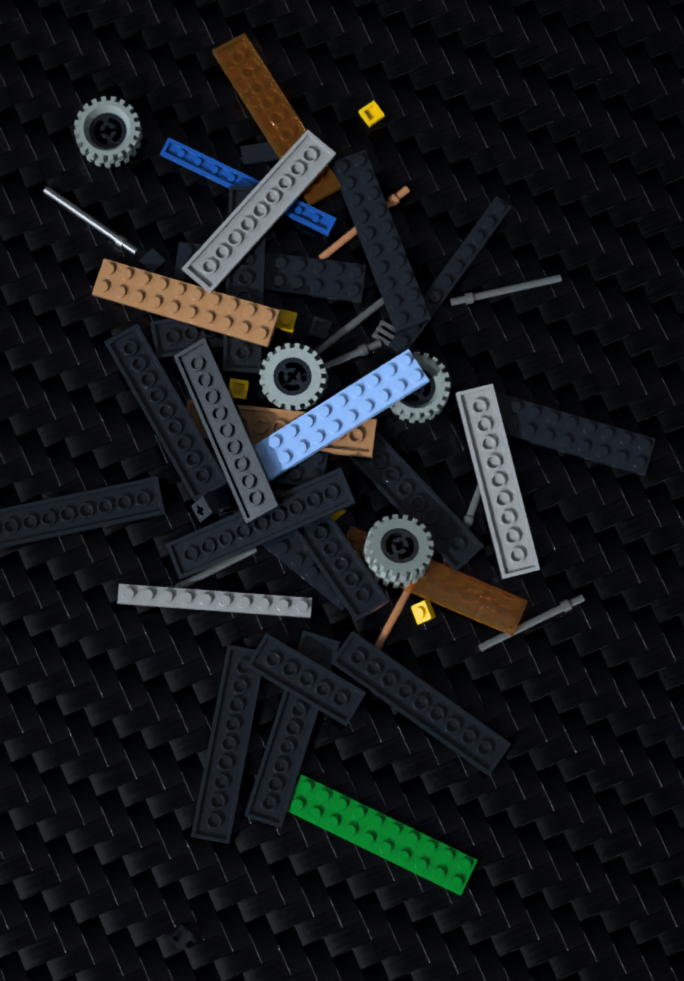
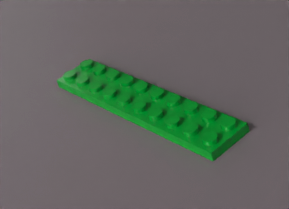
M302 774L293 790L287 809L288 812L461 896L477 863V859Z

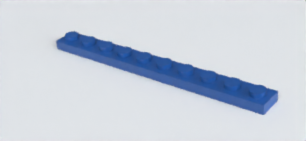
M169 137L160 153L162 157L227 188L229 186L256 187L260 183V181ZM298 199L283 214L326 236H329L337 221V218Z

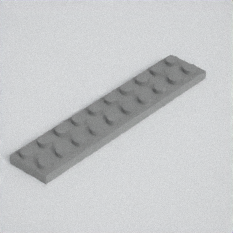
M307 130L183 266L182 270L211 294L335 158L336 153Z
M489 384L457 392L455 395L502 579L540 570L494 386Z

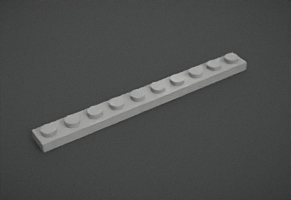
M119 584L117 604L311 618L312 598Z

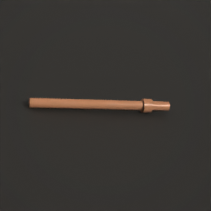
M404 186L396 194H391L387 198L386 204L388 209L392 206L395 207L399 200L410 192L407 186ZM355 227L318 255V257L326 260L357 235Z
M410 581L409 586L405 587L374 645L379 650H381L416 583L412 584Z

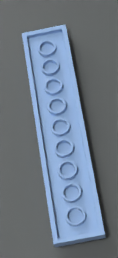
M410 350L404 351L255 445L270 481L427 384L429 379Z

